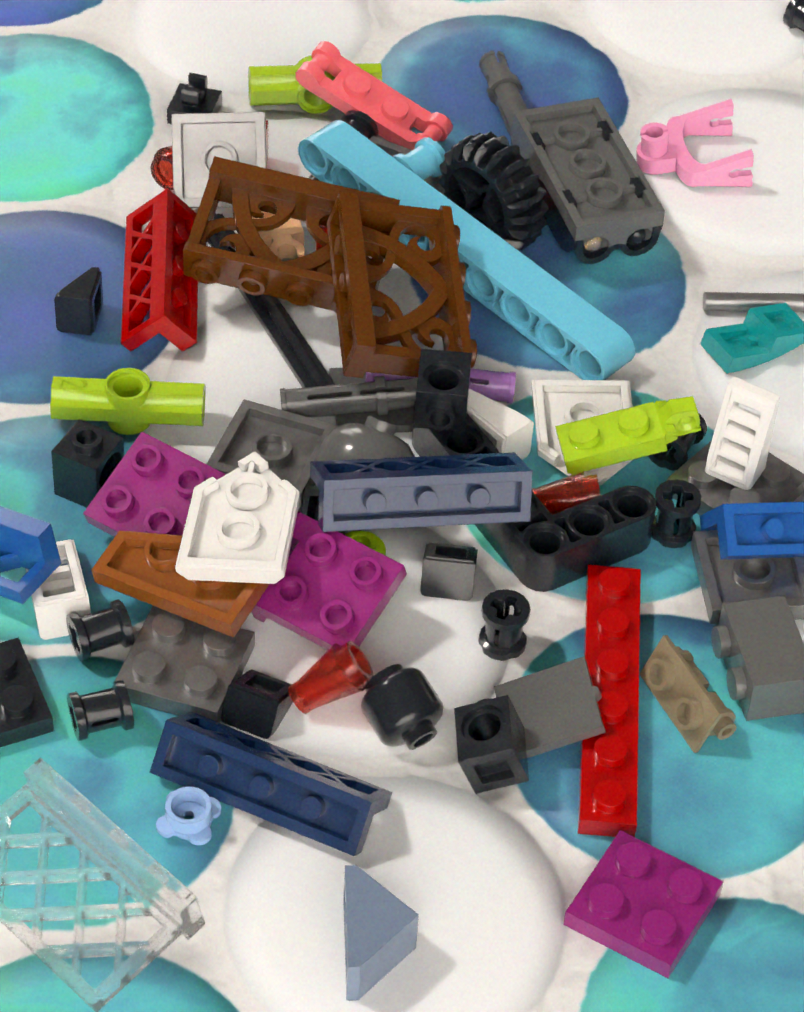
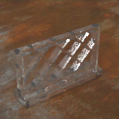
M40 757L23 772L27 783L0 806V922L95 1012H98L181 934L189 940L205 925V921L196 895ZM28 806H31L41 816L40 833L10 834L11 821ZM51 825H52L58 832H51V833H50ZM75 846L80 851L78 868L47 869L49 847ZM39 847L37 870L6 871L8 849ZM89 860H90L93 864H95L97 867H89V868H88V866H89ZM113 881L119 886L118 904L86 905L87 882ZM77 882L76 906L44 907L46 884ZM36 884L34 908L9 909L3 904L5 886ZM128 895H129L136 903H127ZM152 916L162 925L147 941L125 942L126 917ZM117 918L115 942L83 944L85 919ZM75 920L73 944L47 945L42 940L43 921ZM23 922H33L32 930ZM114 956L113 972L95 989L81 977L82 958ZM124 956H130L127 960L124 961ZM72 958L71 967L63 959Z

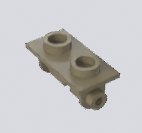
M663 635L639 675L692 751L696 753L700 750L708 736L716 735L720 740L730 737L737 728L734 723L736 716L731 709L726 708L716 692H708L706 690L709 682L693 662L694 657L690 651L682 650L679 646H675L668 635Z

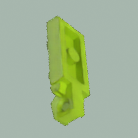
M693 396L669 399L668 401H656L655 403L653 401L555 426L566 470L570 475L667 451L666 444L677 440L678 436L701 431L699 413Z

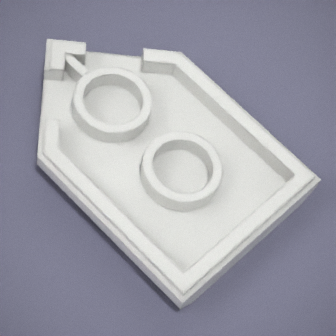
M629 380L531 381L539 457L591 492L632 461L629 460L570 475L566 470L555 428L558 425L633 407Z
M256 451L239 460L238 468L218 480L211 477L194 487L175 565L176 572L186 579L275 584L285 577L300 502V491L289 481L281 480L269 469L268 462Z

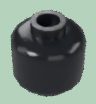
M394 664L379 671L364 685L366 694L362 698L361 709L384 745L397 747L406 744L409 750H414L425 745L436 736L437 730L434 726L442 717L444 706L421 670L413 667L403 668L401 664Z

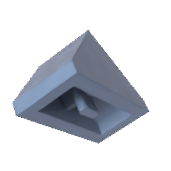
M345 865L343 909L346 1000H359L416 949L419 914L357 865Z

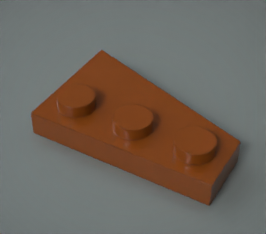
M119 530L91 569L95 583L233 638L269 586V584L186 579L178 574L175 568L182 540L181 535Z

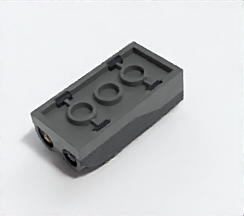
M599 97L514 111L511 146L518 145L520 155L524 159L530 158L529 166L532 171L540 174L537 181L539 186L547 192L542 197V200L549 207V210L544 214L547 219V225L555 240L564 251L568 253L574 252L582 263L595 264L606 259L616 249L622 250L624 254L629 256H638L653 248L657 243L663 226L665 210Z

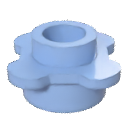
M182 787L176 789L166 797L165 815L156 821L157 832L165 838L178 836L181 839L189 840L193 845H203L212 837L210 826L213 819L220 816L221 804L216 798L209 797L205 791L199 788ZM188 816L194 817L193 819H184V817Z

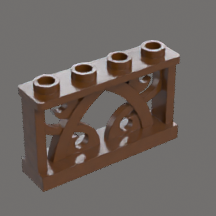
M214 156L209 171V179L188 241L183 249V272L186 276L193 277L201 283H218L239 288L247 294H265L285 299L297 306L310 305L337 313L328 234L319 225L327 226L328 218L339 191L358 193L359 200L400 205V200ZM219 201L232 204L233 218L213 220ZM263 212L272 213L275 215L268 218H264ZM290 218L305 221L310 235L324 247L308 255L282 261L269 249L258 231L276 229L285 224ZM232 230L238 233L227 235L220 241V247L231 246L235 249V252L210 247L206 244L208 239L218 232ZM382 232L388 236L390 234L389 232ZM380 255L377 262L372 257L366 256V262L373 266H379L384 261V257ZM380 280L369 283V287L378 290Z
M339 191L327 221L343 375L346 377L363 378L365 372L418 377L422 348L413 340L411 336L413 334H416L417 339L429 348H433L435 344L430 335L436 334L442 338L444 351L472 353V369L477 358V343L475 339L470 337L471 303L469 300H465L463 290L466 268L463 262H459L460 228L458 225H454L451 206L441 205L438 210L359 200L358 193ZM382 232H389L390 234L388 236ZM402 234L419 236L410 239L407 246L398 241ZM421 236L428 237L429 251L423 250L418 246L417 243ZM379 255L384 257L383 263L379 266H373L366 262V256L372 257L376 262ZM393 264H396L413 277L429 295L422 304L404 316L399 306L389 296L369 287V283L384 278L390 272ZM372 307L382 308L385 311L384 315L375 316L372 312ZM400 341L402 347H401V346L385 345V344H390V343H393V342Z

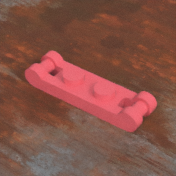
M320 42L312 52V60L304 62L295 74L301 86L343 113L355 110L369 115L378 127L379 136L405 148L415 149V144L425 137H430L436 142L444 141L453 130L452 122L444 114L438 112L431 113L342 57L337 47L330 42ZM326 71L336 77L334 81L326 77L324 72ZM414 127L422 133L416 134L411 129Z

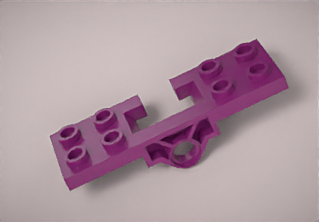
M141 432L86 508L83 515L89 524L114 537L119 530L183 536L194 487L211 477L218 480L226 474ZM298 511L285 577L275 584H269L251 612L257 620L264 623L268 618L350 662L407 573L403 564L338 531L323 532L318 525V521Z

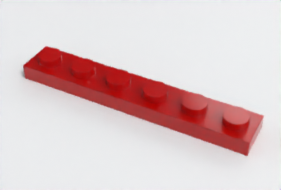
M588 565L584 657L588 663L593 686H597L602 695L598 705L606 732L581 740L578 834L616 837L621 830L635 837L641 569Z

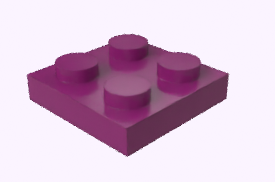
M620 830L566 910L564 925L669 978L719 898L723 881Z

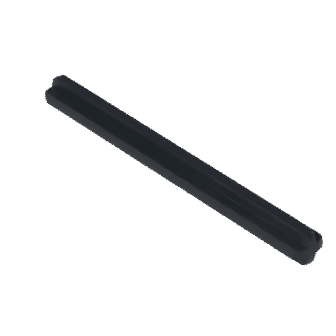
M215 213L213 220L225 218L223 214ZM232 230L218 232L207 241L211 247L235 252V249L231 246L220 247V241L225 236L235 234ZM238 288L301 387L335 385L277 297L265 294H247Z

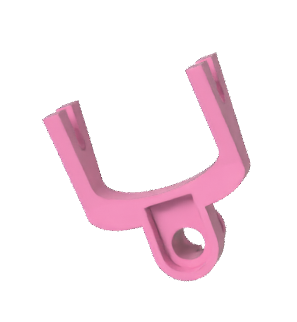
M732 99L669 119L667 126L656 122L648 123L640 130L641 142L637 146V164L642 172L651 175L676 172L680 180L691 187H752L753 175L751 170H740L753 167L754 155L750 149L702 164L697 162L686 148L684 138L689 135L732 136L733 124L731 119L710 122L712 119L733 116ZM734 169H740V170H737L736 172H730V171H732V170H734Z

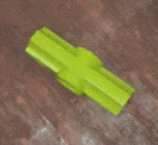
M312 55L299 60L296 65L249 66L248 89L250 106L299 105L304 111L313 114L324 113L333 107L301 86L295 77L301 65L306 61L312 60ZM381 63L355 64L382 81ZM326 71L324 72L326 77L334 81L336 77Z
M135 368L115 370L106 379L53 376L50 402L51 419L106 421L112 430L124 435L143 432L150 424L204 426L206 385L201 383L150 381L145 372Z

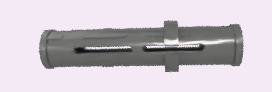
M489 51L479 60V67L488 83L486 92L489 99L498 106L505 127L511 137L514 111L527 109L520 94L522 86L518 77L510 71L504 53L498 51L497 60L495 52Z
M374 376V382L295 389L281 388V408L284 411L305 417L335 416L377 411L378 416L388 415V410L414 408L418 378L385 380L384 376Z

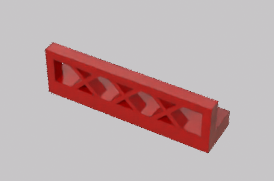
M168 188L126 216L121 344L130 352L159 333L182 352L197 343L198 281L193 277L186 276L183 272V249L188 241L197 213ZM147 222H149L148 225H147V227L145 228V230H144L143 233H142V226H143L144 224H146ZM151 246H152V249L150 250V252L148 253V255L146 256V258L144 259V261H143L142 264H141V261L143 260V258L145 257V255L147 254V252L149 251V249H150ZM151 278L150 282L148 283V285L146 286L145 290L143 291V293H142L141 296H140L141 291L143 290V288L145 287V285L147 284V282H148L149 279ZM150 310V318L141 324L144 317Z

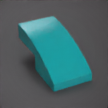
M787 303L749 308L746 318L741 324L706 329L700 345L726 374L742 371L769 362L804 343V321Z

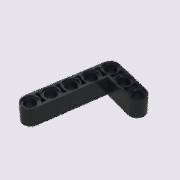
M416 401L414 402L412 446L420 457L500 453L468 413L465 432L414 428ZM624 486L552 515L532 491L529 522L474 525L523 585L534 591L546 592L587 576L588 565L611 566L647 549L651 541L656 500L653 494L644 488Z

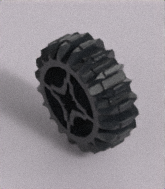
M490 131L485 134L469 135L460 140L458 144L452 146L450 151L444 154L445 161L439 165L443 176L438 180L439 184L445 189L444 196L518 251L525 249L542 235L541 229L548 224L544 214L549 210V207L542 200V197L547 192L539 186L537 178L540 174L532 171L529 166L530 158L524 159L520 155L518 145L510 146L508 139L504 135L497 137Z

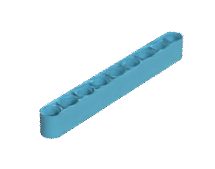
M335 120L299 143L298 154L302 164L313 176L322 182L399 199L400 205L438 210L441 205L451 206L454 225H458L460 228L459 262H463L466 268L463 290L580 379L606 380L634 358L635 346L633 340L622 327L348 123L342 120ZM402 234L399 237V241L407 246L410 239L419 236ZM421 236L417 243L418 246L423 250L429 251L428 237Z

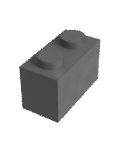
M785 595L723 603L719 624L712 628V647L715 656L718 659L723 658L725 662L729 695L732 700H739L746 721L804 713V643Z

